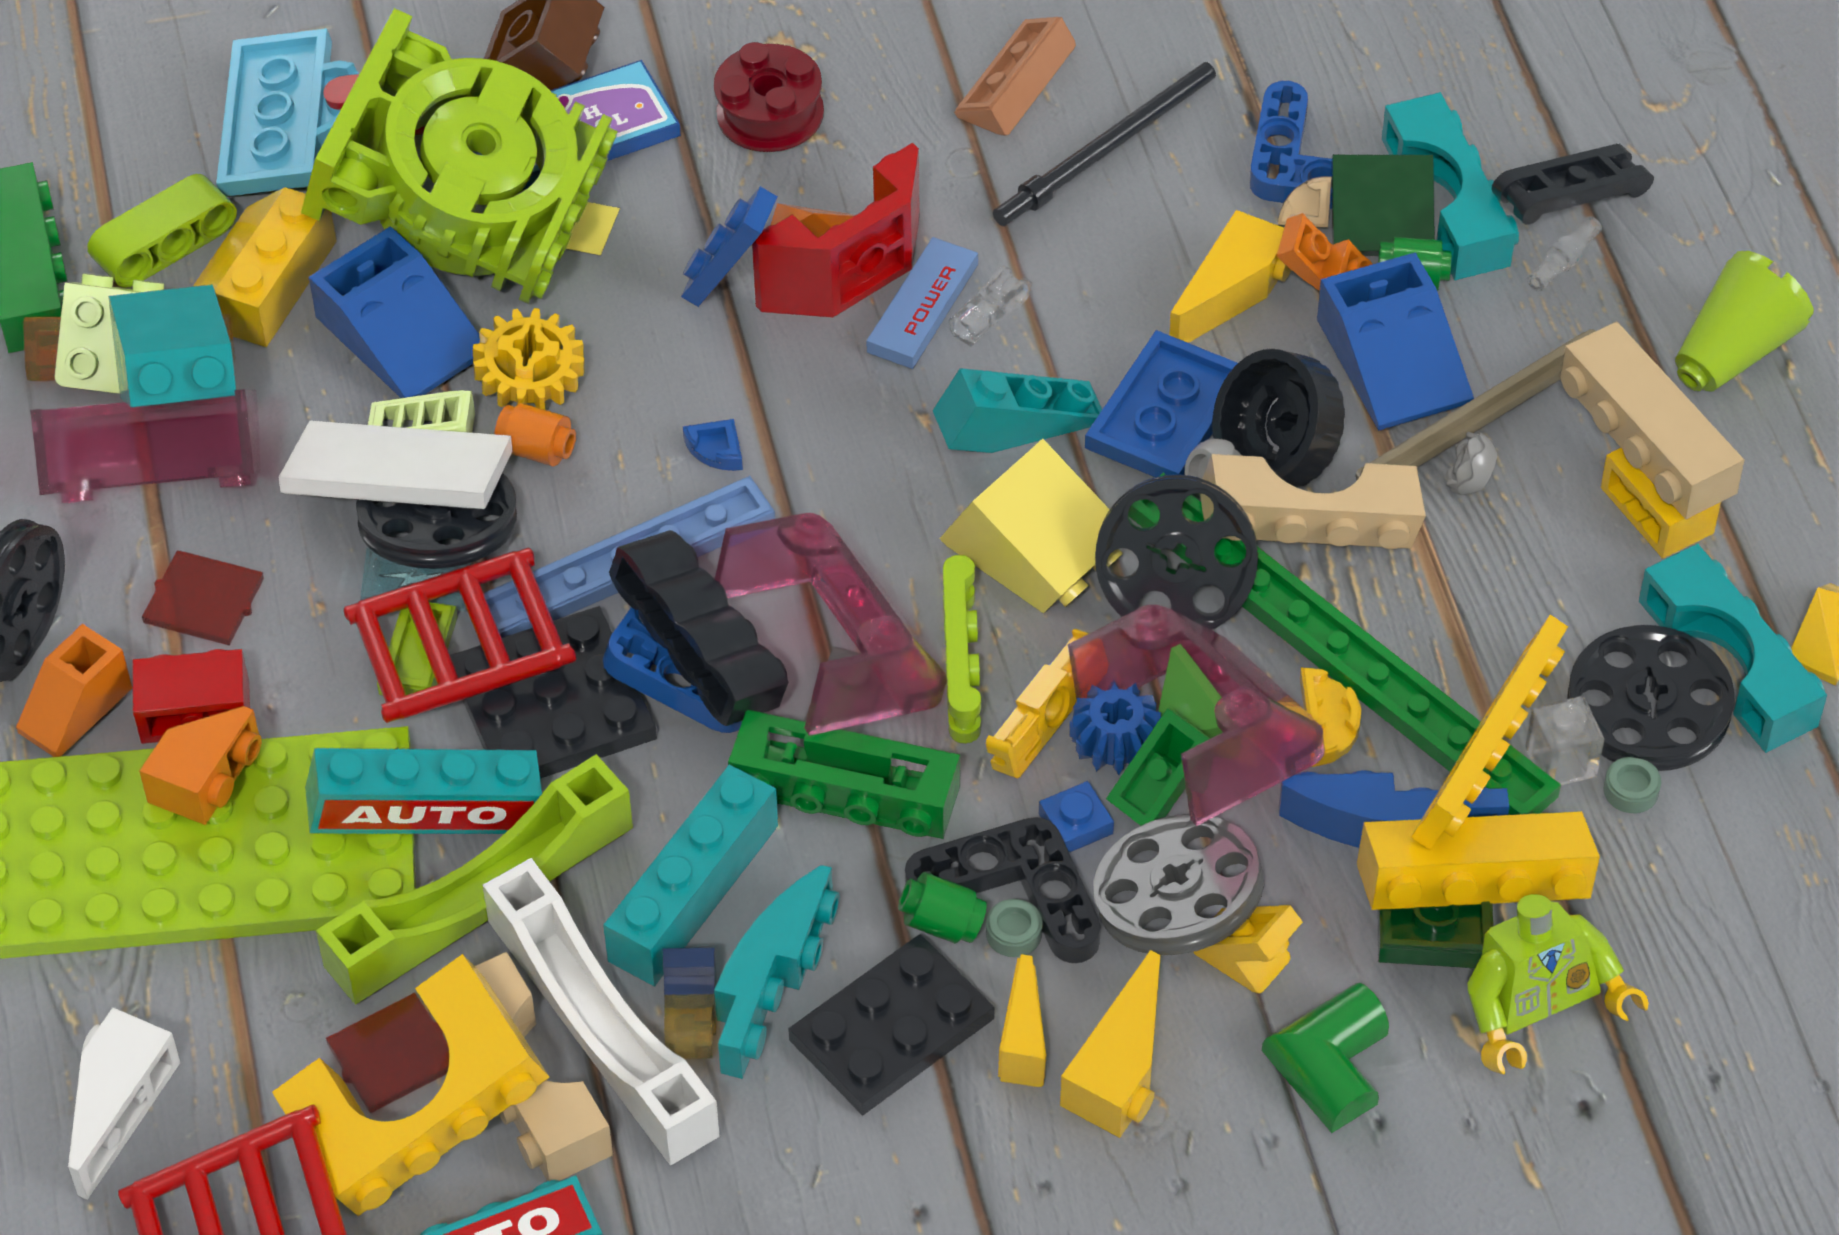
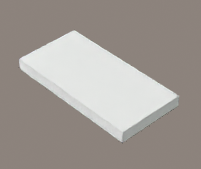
M309 421L278 477L280 492L295 495L485 509L512 453L511 436Z

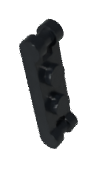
M1613 144L1507 170L1495 179L1491 190L1503 203L1510 202L1514 206L1513 213L1522 223L1530 225L1546 213L1629 193L1632 197H1639L1651 187L1654 176L1643 165H1635L1631 161L1632 154L1623 145Z

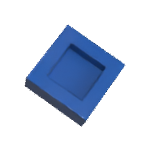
M1088 781L1039 801V816L1052 822L1057 827L1069 853L1113 834L1114 821Z

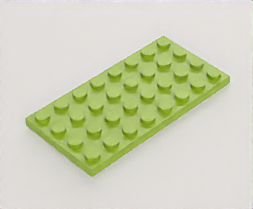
M408 726L262 739L261 749L256 760L250 766L245 765L234 782L230 799L222 808L217 807L206 825L147 802L139 770L154 748L0 762V959L316 931V929L363 900L387 898L415 890L414 834L310 833L305 791L314 748L411 749Z

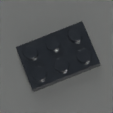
M919 934L789 1027V1041L863 1116L994 1020V1006L942 954Z

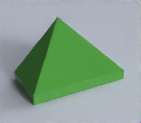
M1181 644L1172 647L1158 712H1161V717L1166 709L1170 708L1213 740L1212 754L1228 757L1236 753L1239 719Z

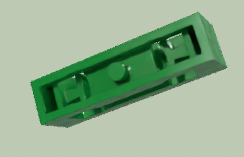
M752 710L745 712L728 760V765L730 764L776 788L777 804L791 806L808 814L823 813L847 818L859 825L875 824L898 829L915 837L930 836L944 839L960 789V754ZM769 732L804 739V747L797 746L793 742L783 743L770 740ZM894 758L925 765L926 768L924 772L908 770L905 766L895 767L891 766Z

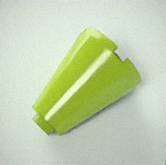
M1737 251L1726 262L1675 357L1678 367L1677 375L1680 380L1694 391L1705 390L1713 392L1803 331L1810 322L1808 320L1814 314V308L1808 294L1788 272L1782 278L1768 269L1774 261L1764 255L1752 251Z

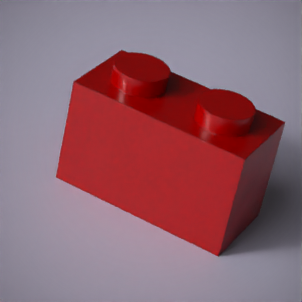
M214 649L203 653L161 654L151 658L133 659V715L141 744L159 742L169 728L243 706L250 708L249 677L242 649Z

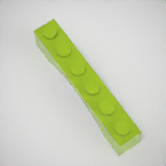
M597 754L551 782L534 805L512 828L490 847L463 866L434 882L410 892L387 898L363 900L316 929L324 968L355 1005L488 921L483 884L530 858L533 859L545 877L551 881L633 829L628 788Z

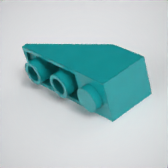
M959 368L932 411L948 449L994 453L1090 428L1102 411V407L1090 381Z

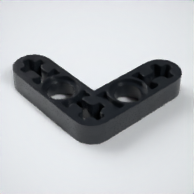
M1033 817L920 850L907 860L905 866V885L909 879L917 881L921 873L928 871L932 875L972 889L976 894L1021 881L1030 903L1040 912L1043 922L1042 931L1056 957L1064 962L1082 963L1091 959L1098 951L1101 930L1099 918L1059 830L1047 819ZM1035 840L1039 846H1044L1045 863L1038 866L1039 858L1036 851L1031 845L1026 846L1027 841ZM985 852L995 856L998 863L990 870L980 871L972 868L967 860L976 853ZM953 862L958 863L959 877L955 876V867L951 868V863ZM1057 880L1068 885L1071 891L1063 898L1051 899L1044 896L1039 888L1048 881ZM1071 914V922L1075 931L1078 934H1084V939L1075 941L1071 934H1066L1065 916Z

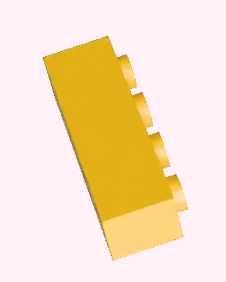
M1582 811L1467 817L1453 837L1443 832L1430 850L1411 838L1421 819L1363 823L1357 867L1371 910L1439 907L1452 904L1457 906L1477 905L1487 901L1493 904L1519 902L1524 896L1531 894L1545 896L1550 901L1591 899L1600 855Z

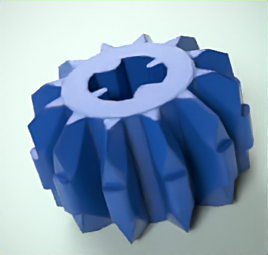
M1113 679L1108 690L1104 691L1092 685L1087 693V698H1077L1073 706L1072 721L1069 723V736L1072 737V742L1076 743V752L1079 759L1092 758V764L1096 772L1106 764L1113 765L1117 774L1120 775L1124 769V764H1130L1161 718V712L1156 711V702L1153 695L1140 696V690L1136 683L1123 690L1119 689V686Z

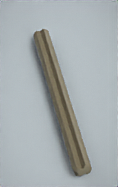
M1589 329L1370 463L1419 467L1466 438L1468 431L1471 433L1476 432L1561 379L1560 374L1566 345L1596 332V330ZM1364 466L1357 470L1356 480L1359 479Z

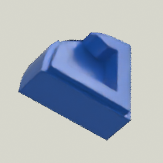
M734 419L682 426L684 442L696 459L716 469L729 471L743 470L742 455Z

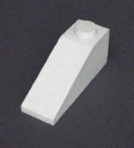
M116 1008L110 1010L101 1025L97 1024L92 1027L85 1038L81 1053L68 1167L77 1195L87 1200L180 1064L171 1032Z

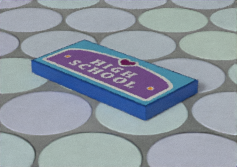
M642 60L550 90L552 93L557 94L558 100L564 106L568 115L575 101L585 105L580 121L595 128L603 114L613 118L610 128L618 131L607 156V161L681 136L680 123ZM472 151L475 154L482 155L479 152ZM536 163L529 181L522 190L528 189L539 177L541 171Z

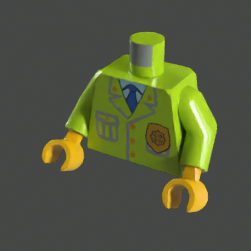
M1539 894L1524 896L1517 903V916L1490 927L1485 933L1482 956L1467 983L1468 994L1480 1033L1486 1032L1488 1041L1481 1051V1060L1489 1070L1500 1074H1505L1502 1063V1056L1505 1051L1507 1061L1512 1067L1523 1069L1527 1062V1054L1523 1046L1507 1040L1505 1034H1511L1600 994V984L1605 983L1608 988L1604 1000L1606 1008L1617 1017L1629 1021L1627 1015L1622 1010V1002L1628 995H1631V999L1638 1008L1644 1011L1648 1009L1649 1002L1645 993L1624 983L1620 974L1624 969L1604 934L1583 916L1577 914L1569 915L1558 902H1551L1545 896Z

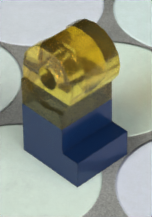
M663 948L665 1046L684 1059L713 1058L714 1035H716L714 989L717 985L715 949Z

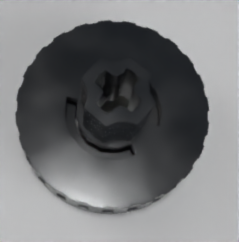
M1264 349L1254 352L1234 366L1220 387L1213 410V438L1231 442L1241 456L1263 457L1270 468L1282 480L1296 488L1305 486L1320 476L1323 470L1329 466L1340 445V439L1344 430L1345 408L1342 391H1340L1338 386L1339 383L1332 375L1330 369L1315 358L1280 349ZM1278 397V400L1271 406L1272 402ZM1265 424L1267 427L1268 436L1270 437L1271 441L1277 446H1279L1278 452L1273 450L1274 446H1272L1267 440Z

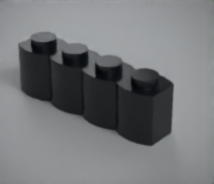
M668 530L617 547L609 570V575L615 588L628 605L638 610L647 631L657 643L667 648L676 669L688 683L697 688L704 705L718 722L724 726H729L743 721L747 710L765 713L779 708L789 683L784 664L766 647L758 643L757 633L753 624L748 619H745L738 610L728 604L724 587L707 571L699 567L697 554L690 544L686 543L676 532Z

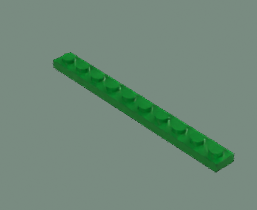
M1193 495L1186 497L1182 504L1185 516L1191 521H1204L1201 502ZM1143 499L1134 502L1130 506L1128 516L1142 528H1149L1159 520L1160 511L1155 503ZM1222 538L1217 542L1214 552L1221 562L1235 564L1244 558L1246 547L1242 540L1236 541ZM1177 543L1176 547L1171 551L1186 563H1192V560L1185 556L1186 546ZM1257 546L1258 563L1256 577L1242 607L1318 668L1327 671L1328 676L1333 680L1340 682L1346 689L1351 687L1362 703L1450 772L1481 721ZM1197 565L1198 567H1200V568H1202V569H1205L1204 566H1201V565L1199 566V565ZM1509 745L1492 771L1485 767L1482 770L1491 776L1485 785L1486 788H1507L1509 800L1508 815L1540 814L1559 797L1561 784L1511 745Z

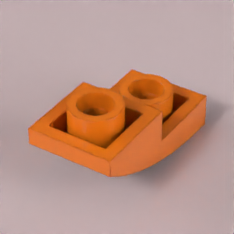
M1304 213L1287 218L1277 257L1300 278L1320 291V282L1323 278L1372 265V262L1349 239L1332 245L1325 234L1318 230Z

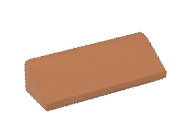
M1063 18L1025 19L958 105L954 112L957 118L999 135H1009L1076 46L1075 40Z

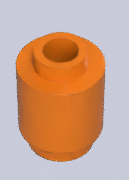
M523 403L518 404L516 407L506 405L499 414L494 431L495 435L511 436L512 455L553 467L558 465L562 458H569L576 442V431L571 428V421L568 416Z

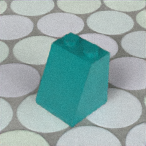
M212 284L108 295L120 399L128 406L140 407L237 396L231 342Z

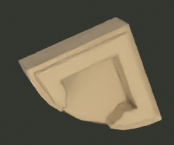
M1331 176L1316 177L1297 186L1287 196L1280 209L1278 225H1285L1287 218L1304 213L1316 227H1328Z

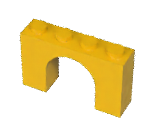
M463 954L415 988L443 1031L448 1043L450 1056L448 1072L444 1083L436 1096L424 1108L409 1117L395 1121H376L366 1118L343 1079L320 1057L272 1091L285 1115L311 1104L318 1108L321 1124L314 1127L335 1197L357 1216H360L366 1210H372L383 1205L391 1197L395 1189L413 1176L431 1170L439 1162L443 1154L461 1141L479 1135L485 1130L490 1120L509 1106L520 1104L530 1098L537 1086L549 1078V1075L485 977Z

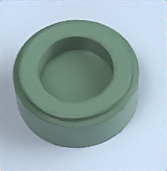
M1635 757L1621 758L1613 762L1606 772L1603 787L1604 795L1607 801L1620 811L1626 813L1645 812L1652 808L1658 800L1661 776L1656 767L1644 759Z
M1008 899L997 903L991 908L986 918V938L991 948L1007 957H1020L1021 954L1027 955L1034 951L1042 939L1043 922L1040 912L1031 903L1020 899Z

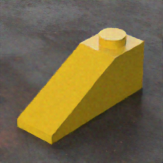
M1236 210L1170 313L1169 335L1189 343L1268 298L1277 281L1285 282L1291 272V269L1277 257L1284 227Z
M1152 950L1149 951L1061 1075L1060 1106L1118 1138L1122 1136L1132 1120L1137 1123L1143 1120L1152 1105L1155 1095L1150 1090L1160 955Z

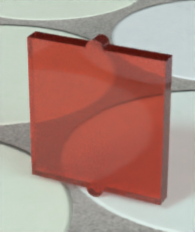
M177 550L163 578L157 579L154 582L156 591L142 615L143 623L230 646L244 617L252 614L251 603L264 580L263 572Z
M415 993L326 1037L327 1045L343 1069V1081L348 1084L352 1083L370 1114L446 1075L448 1072L449 1047L442 1036L443 1031L437 1022H433Z

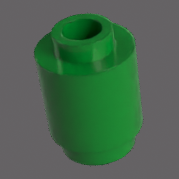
M1393 237V242L1380 241L1378 263L1416 252L1437 291L1439 290L1440 281L1450 280L1452 252L1442 250V240Z
M923 872L917 881L913 879L907 881L898 904V910L905 913L904 924L906 926L954 944L960 940L968 943L974 941L981 929L987 909V902L977 898L974 890L927 872Z

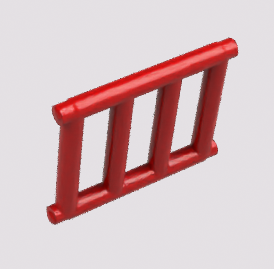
M531 548L512 551L369 597L344 607L345 618L349 621L350 625L356 623L386 702L381 704V715L386 723L442 707L558 669L563 665L576 661L575 651L571 648L570 644H562L531 569L532 566H535V557ZM511 575L542 650L512 661L509 658L480 584ZM460 591L490 667L458 678L429 603L430 600ZM405 608L409 609L438 684L408 695L405 693L377 619Z
M314 1104L290 1112L118 1190V1196L126 1209L131 1208L138 1235H164L154 1199L184 1185L199 1235H224L207 1175L239 1161L260 1235H285L261 1151L293 1138L321 1234L347 1235L314 1126L321 1124L319 1110Z

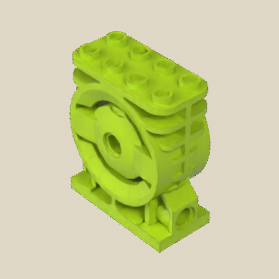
M394 8L315 158L301 213L320 221L324 211L329 210L360 225L379 220L384 229L391 226L424 257L431 267L470 277L495 274L491 288L501 291L506 280L509 279L523 286L519 297L520 301L529 304L532 296L542 299L554 273L553 269L556 262L561 260L571 238V231L575 223L579 222L590 198V191L593 185L598 183L608 160L607 156L618 131L610 128L613 118L603 114L595 128L580 121L585 105L575 101L568 115L564 106L558 100L557 94L552 93L539 80L516 67L482 58L451 59L446 47L409 31L413 16ZM426 126L420 144L421 163L415 147V130ZM472 151L479 152L482 155L475 154ZM536 163L541 171L539 177L528 189L518 194L529 181ZM427 176L435 184L431 193L423 188ZM477 205H487L483 214L474 213Z

